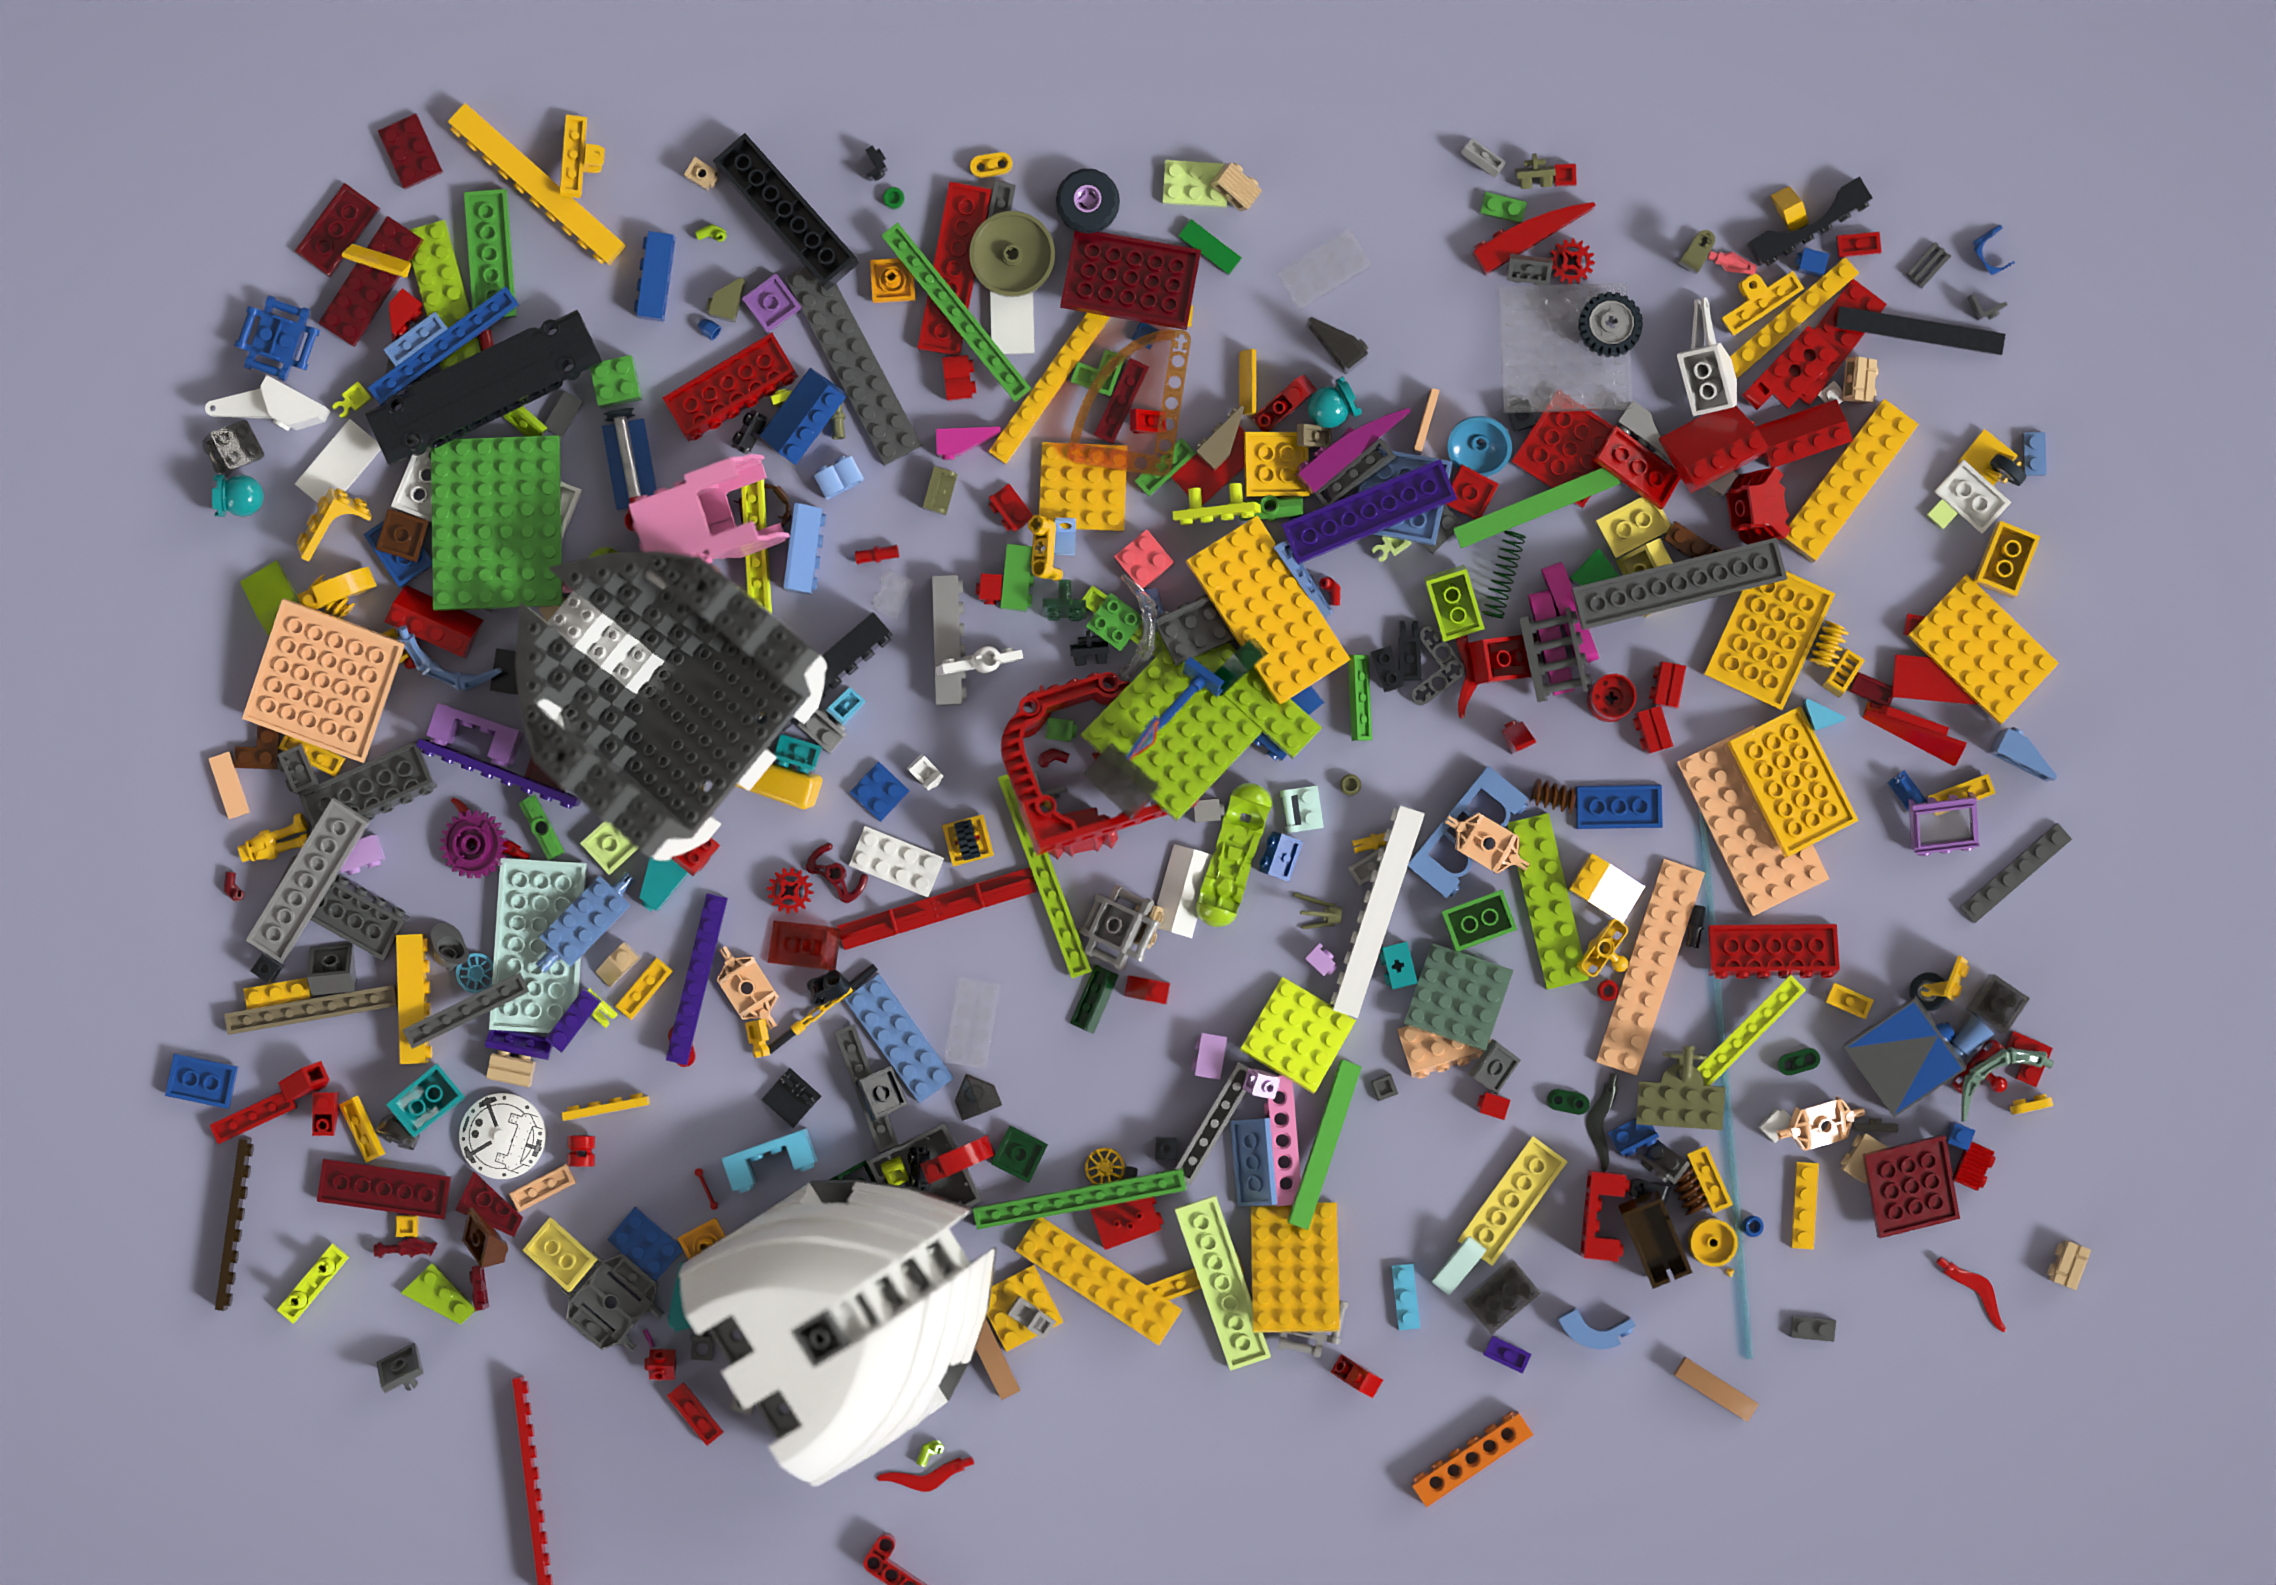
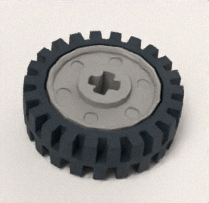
M1612 292L1601 293L1597 297L1591 298L1580 314L1578 325L1581 340L1583 339V344L1586 347L1588 346L1592 353L1595 351L1597 355H1605L1607 358L1611 356L1619 357L1621 354H1626L1638 342L1642 333L1643 317L1640 314L1639 307H1636L1633 300L1630 301L1628 296H1621L1618 292L1612 294ZM1607 322L1615 324L1614 328H1610V325L1607 326Z

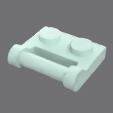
M1318 785L1279 791L1280 797L1283 798L1287 827H1285V833L1324 828ZM1297 795L1301 825H1295L1291 796Z

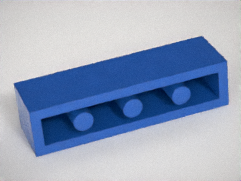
M648 231V236H644L643 249H646L645 257H641L640 270H643L642 279L638 278L637 291L640 292L639 300H635L634 312L637 313L639 319L662 322L665 320L676 241L674 234Z

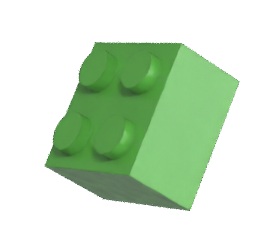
M631 355L602 361L603 363L590 368L597 403L601 409L643 400L635 361Z

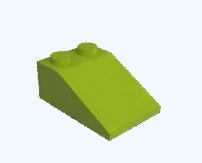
M278 560L240 581L257 618L269 636L282 599L285 598L301 604L295 589Z
M1464 564L1423 577L1443 642L1485 629L1470 577Z

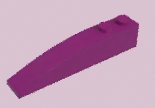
M1407 408L1385 415L1344 435L1327 448L1322 446L1313 453L1314 459L1310 462L1305 460L1297 467L1299 471L1295 476L1310 494L1315 493L1409 414L1411 410Z

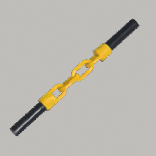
M872 964L852 979L847 994L832 1000V1003L824 1007L825 1005L817 1006L802 1020H798L791 1025L788 1031L768 1045L770 1054L792 1037L803 1032L807 1025L817 1020L835 1003L850 995L854 991L853 989L878 971L877 967ZM819 1009L821 1012L813 1018L812 1014Z

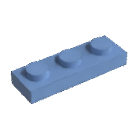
M434 312L383 350L393 364L398 366L448 328L439 315Z

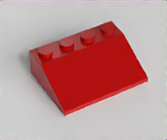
M1737 405L1732 408L1706 413L1658 439L1690 494L1760 458L1769 448L1758 429Z

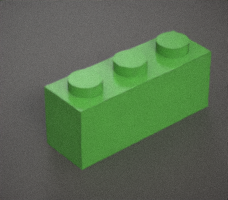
M1007 544L1001 610L1027 612V607L1032 605V595L1029 594V586L1034 585V575L1031 573L1032 546Z

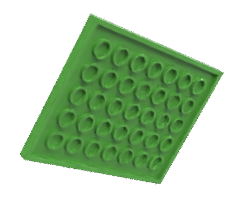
M560 436L454 439L440 447L431 448L433 610L519 608L521 602L528 607L561 606L563 604V581L549 569L552 566L562 564Z

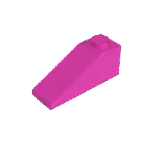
M999 426L936 429L937 456L942 457V460H955V456H960L1001 434V428Z

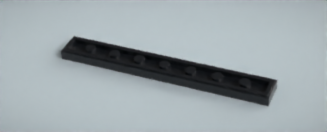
M1841 306L1838 307L1835 328L1995 355L2003 354L2006 335L2004 333Z

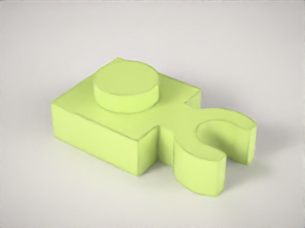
M1382 537L1385 544L1374 546L1372 552L1383 551V556L1378 559L1380 562H1383L1387 559L1388 553L1392 552L1396 556L1412 543L1411 541Z

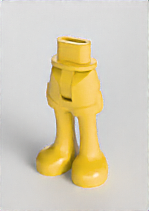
M297 813L294 815L291 825L272 832L269 829H265L250 840H246L245 844L237 846L242 862L249 860L254 862L264 859L270 861L276 859L281 852L302 848L311 833L308 832L281 843H277V840L292 834L308 831L309 826L304 815Z

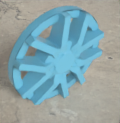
M481 953L469 954V959L467 960L469 968L461 967L462 964L457 966L456 978L464 990L470 993H479L492 986V978L486 974L493 970V961L488 956ZM471 957H475L476 965H472ZM479 957L486 959L483 963H479ZM489 962L492 967L485 970L483 966ZM460 969L468 970L467 975L460 976ZM484 977L491 981L488 985L482 981ZM461 978H469L466 983V986L463 984ZM471 981L475 982L474 989L468 988ZM479 982H480L485 988L480 989V990H477V987H478Z

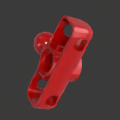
M1995 1039L1987 1040L1966 1064V1070L1953 1079L1952 1087L1962 1095L1964 1079L1958 1084L1956 1082L1957 1078L1960 1075L1965 1077L1969 1073V1069L1973 1068L1977 1062L1987 1060L2001 1049H2005L2004 1046ZM1988 1043H1991L1993 1046L1988 1051H1986L1984 1049L1985 1046ZM1991 1072L1986 1076L1985 1079L1990 1082V1087L1994 1092L2001 1093L2006 1090L2007 1081L2004 1077L1995 1076Z

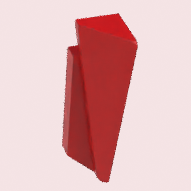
M1867 702L1863 719L1952 766L1958 763L1967 742L1947 736L1949 727L1889 706H1880Z

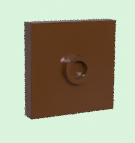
M388 509L375 549L418 562L430 521Z

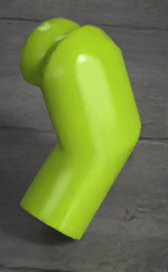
M709 224L695 230L698 240L711 237L718 242H723L727 236L726 231L715 224Z
M938 1440L923 1444L916 1464L926 1467L929 1456L937 1453L941 1454L944 1451L943 1444Z

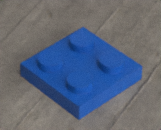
M878 761L849 793L881 822L910 790Z

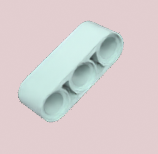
M1468 1236L1431 1282L1447 1295H1450L1483 1256L1486 1248Z

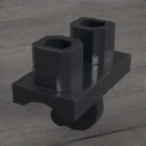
M1086 630V637H1078V644L1070 645L1071 657L1073 656L1076 666L1087 665L1086 655L1093 654L1095 655V664H1106L1109 644L1106 641L1100 642L1099 636H1091L1090 630Z

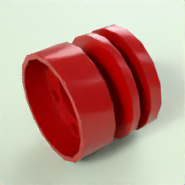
M1613 673L1598 679L1592 685L1590 691H1588L1586 700L1591 714L1598 720L1609 723L1616 722L1630 713L1635 706L1637 695L1631 680L1624 675ZM1609 695L1615 700L1611 704H1609L1608 700H1605Z

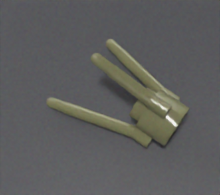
M1293 893L1294 897L1328 907L1324 908L1323 912L1300 911L1301 915L1321 916L1323 921H1326L1302 925L1301 929L1325 926L1334 927V924L1341 923L1342 907H1336V903H1328L1303 894Z

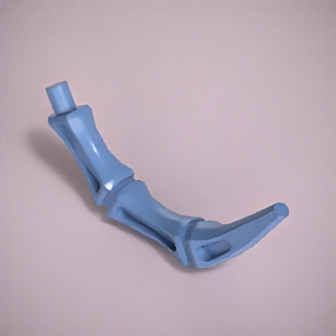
M403 625L398 628L400 635L397 640L406 643L405 650L414 661L417 670H421L423 675L446 682L457 690L472 689L502 672L501 668H496L488 672L472 675L446 670L439 666L435 660H431V657L420 649L415 635L408 633L407 626Z

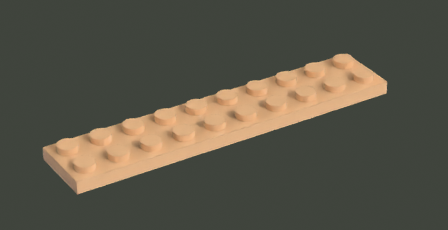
M1663 859L1596 1059L1597 1063L1635 1076L1638 1075L1705 872Z

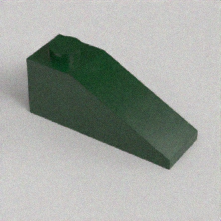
M1255 638L1247 641L1214 673L1224 681L1220 687L1222 689L1220 696L1225 694L1269 654Z

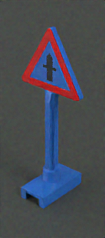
M1189 657L1185 661L1183 673L1192 679L1189 682V686L1159 718L1157 716L1153 717L1127 754L1126 759L1130 761L1152 746L1156 741L1157 731L1164 727L1196 692L1205 688L1218 697L1222 692L1220 687L1224 681Z

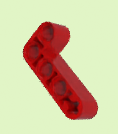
M881 1534L864 1559L865 1570L887 1585H904L907 1581H911L915 1585H927L889 1559L896 1546V1540L892 1534ZM888 1539L891 1541L892 1547L883 1549L880 1546V1541ZM871 1557H876L879 1560L880 1565L877 1567H871L868 1563V1559ZM894 1569L898 1577L889 1579L886 1576V1571Z

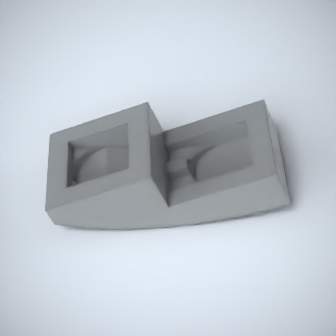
M1019 1295L1006 1312L1010 1317L1023 1324L1042 1339L1046 1338L1056 1323L1054 1319Z

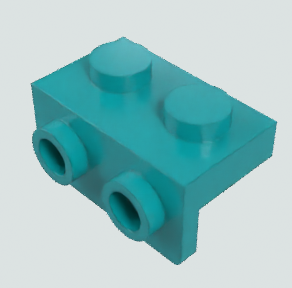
M781 734L775 754L773 755L777 757L776 764L784 767L792 764L797 766L796 770L809 774L810 770L815 771L822 746Z

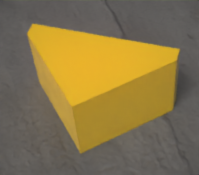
M1790 186L1770 195L1788 231L1798 230L1809 224L1803 201Z

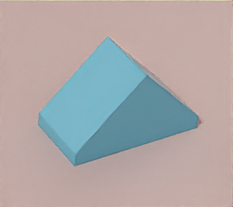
M849 687L826 711L845 726L866 701Z
M1808 698L1804 699L1802 703L1813 731L1837 724L1846 718Z

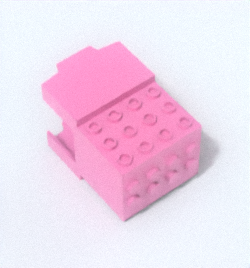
M749 454L743 457H731L684 474L686 481L673 484L674 488H661L654 491L655 495H642L635 498V502L629 504L634 520V531L640 538L641 543L639 546L641 552L659 551L698 556L711 564L713 563L712 559L742 558L786 542L790 536L789 533L784 532L782 523L756 531L753 521L736 527L726 496L730 491L767 478L761 461L765 459L764 455Z

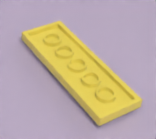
M1532 1136L1457 1241L1462 1244L1468 1236L1472 1237L1486 1248L1481 1258L1493 1266L1568 1161Z

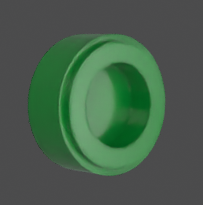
M891 187L884 192L883 201L888 208L898 209L904 204L905 197L899 188Z

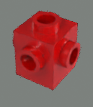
M650 1349L649 1358H645L644 1370L648 1371L649 1380H675L677 1367L676 1350Z

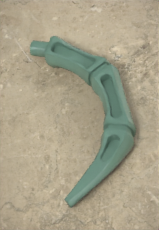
M2010 1047L2001 1049L1987 1060L1969 1069V1073L1964 1077L1962 1088L1961 1122L1967 1121L1975 1089L1980 1085V1081H1983L1994 1069L2009 1064H2028L2035 1067H2042L2043 1065L2051 1069L2054 1061L2047 1058L2045 1051H2028Z

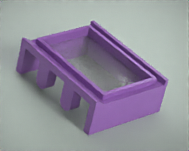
M1968 792V798L1959 799L1956 795H1949L1948 800L1937 801L1934 797L1927 798V803L1916 804L1913 799H1908L1911 848L1916 855L1929 856L1933 852L1947 854L1951 853L1952 850L1971 851L1975 847H1980L1977 797L1973 792Z

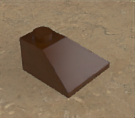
M469 1208L462 1237L463 1243L481 1268L504 1263L506 1253L508 1252L506 1241L501 1238L499 1233L477 1211Z

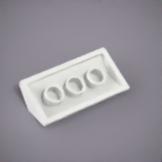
M1174 844L1157 906L1164 908V918L1158 929L1192 938L1198 918L1196 901L1199 898L1200 889L1213 855Z

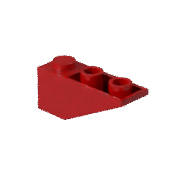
M1303 374L1291 382L1251 419L1262 432H1269L1307 401L1317 389L1306 375Z

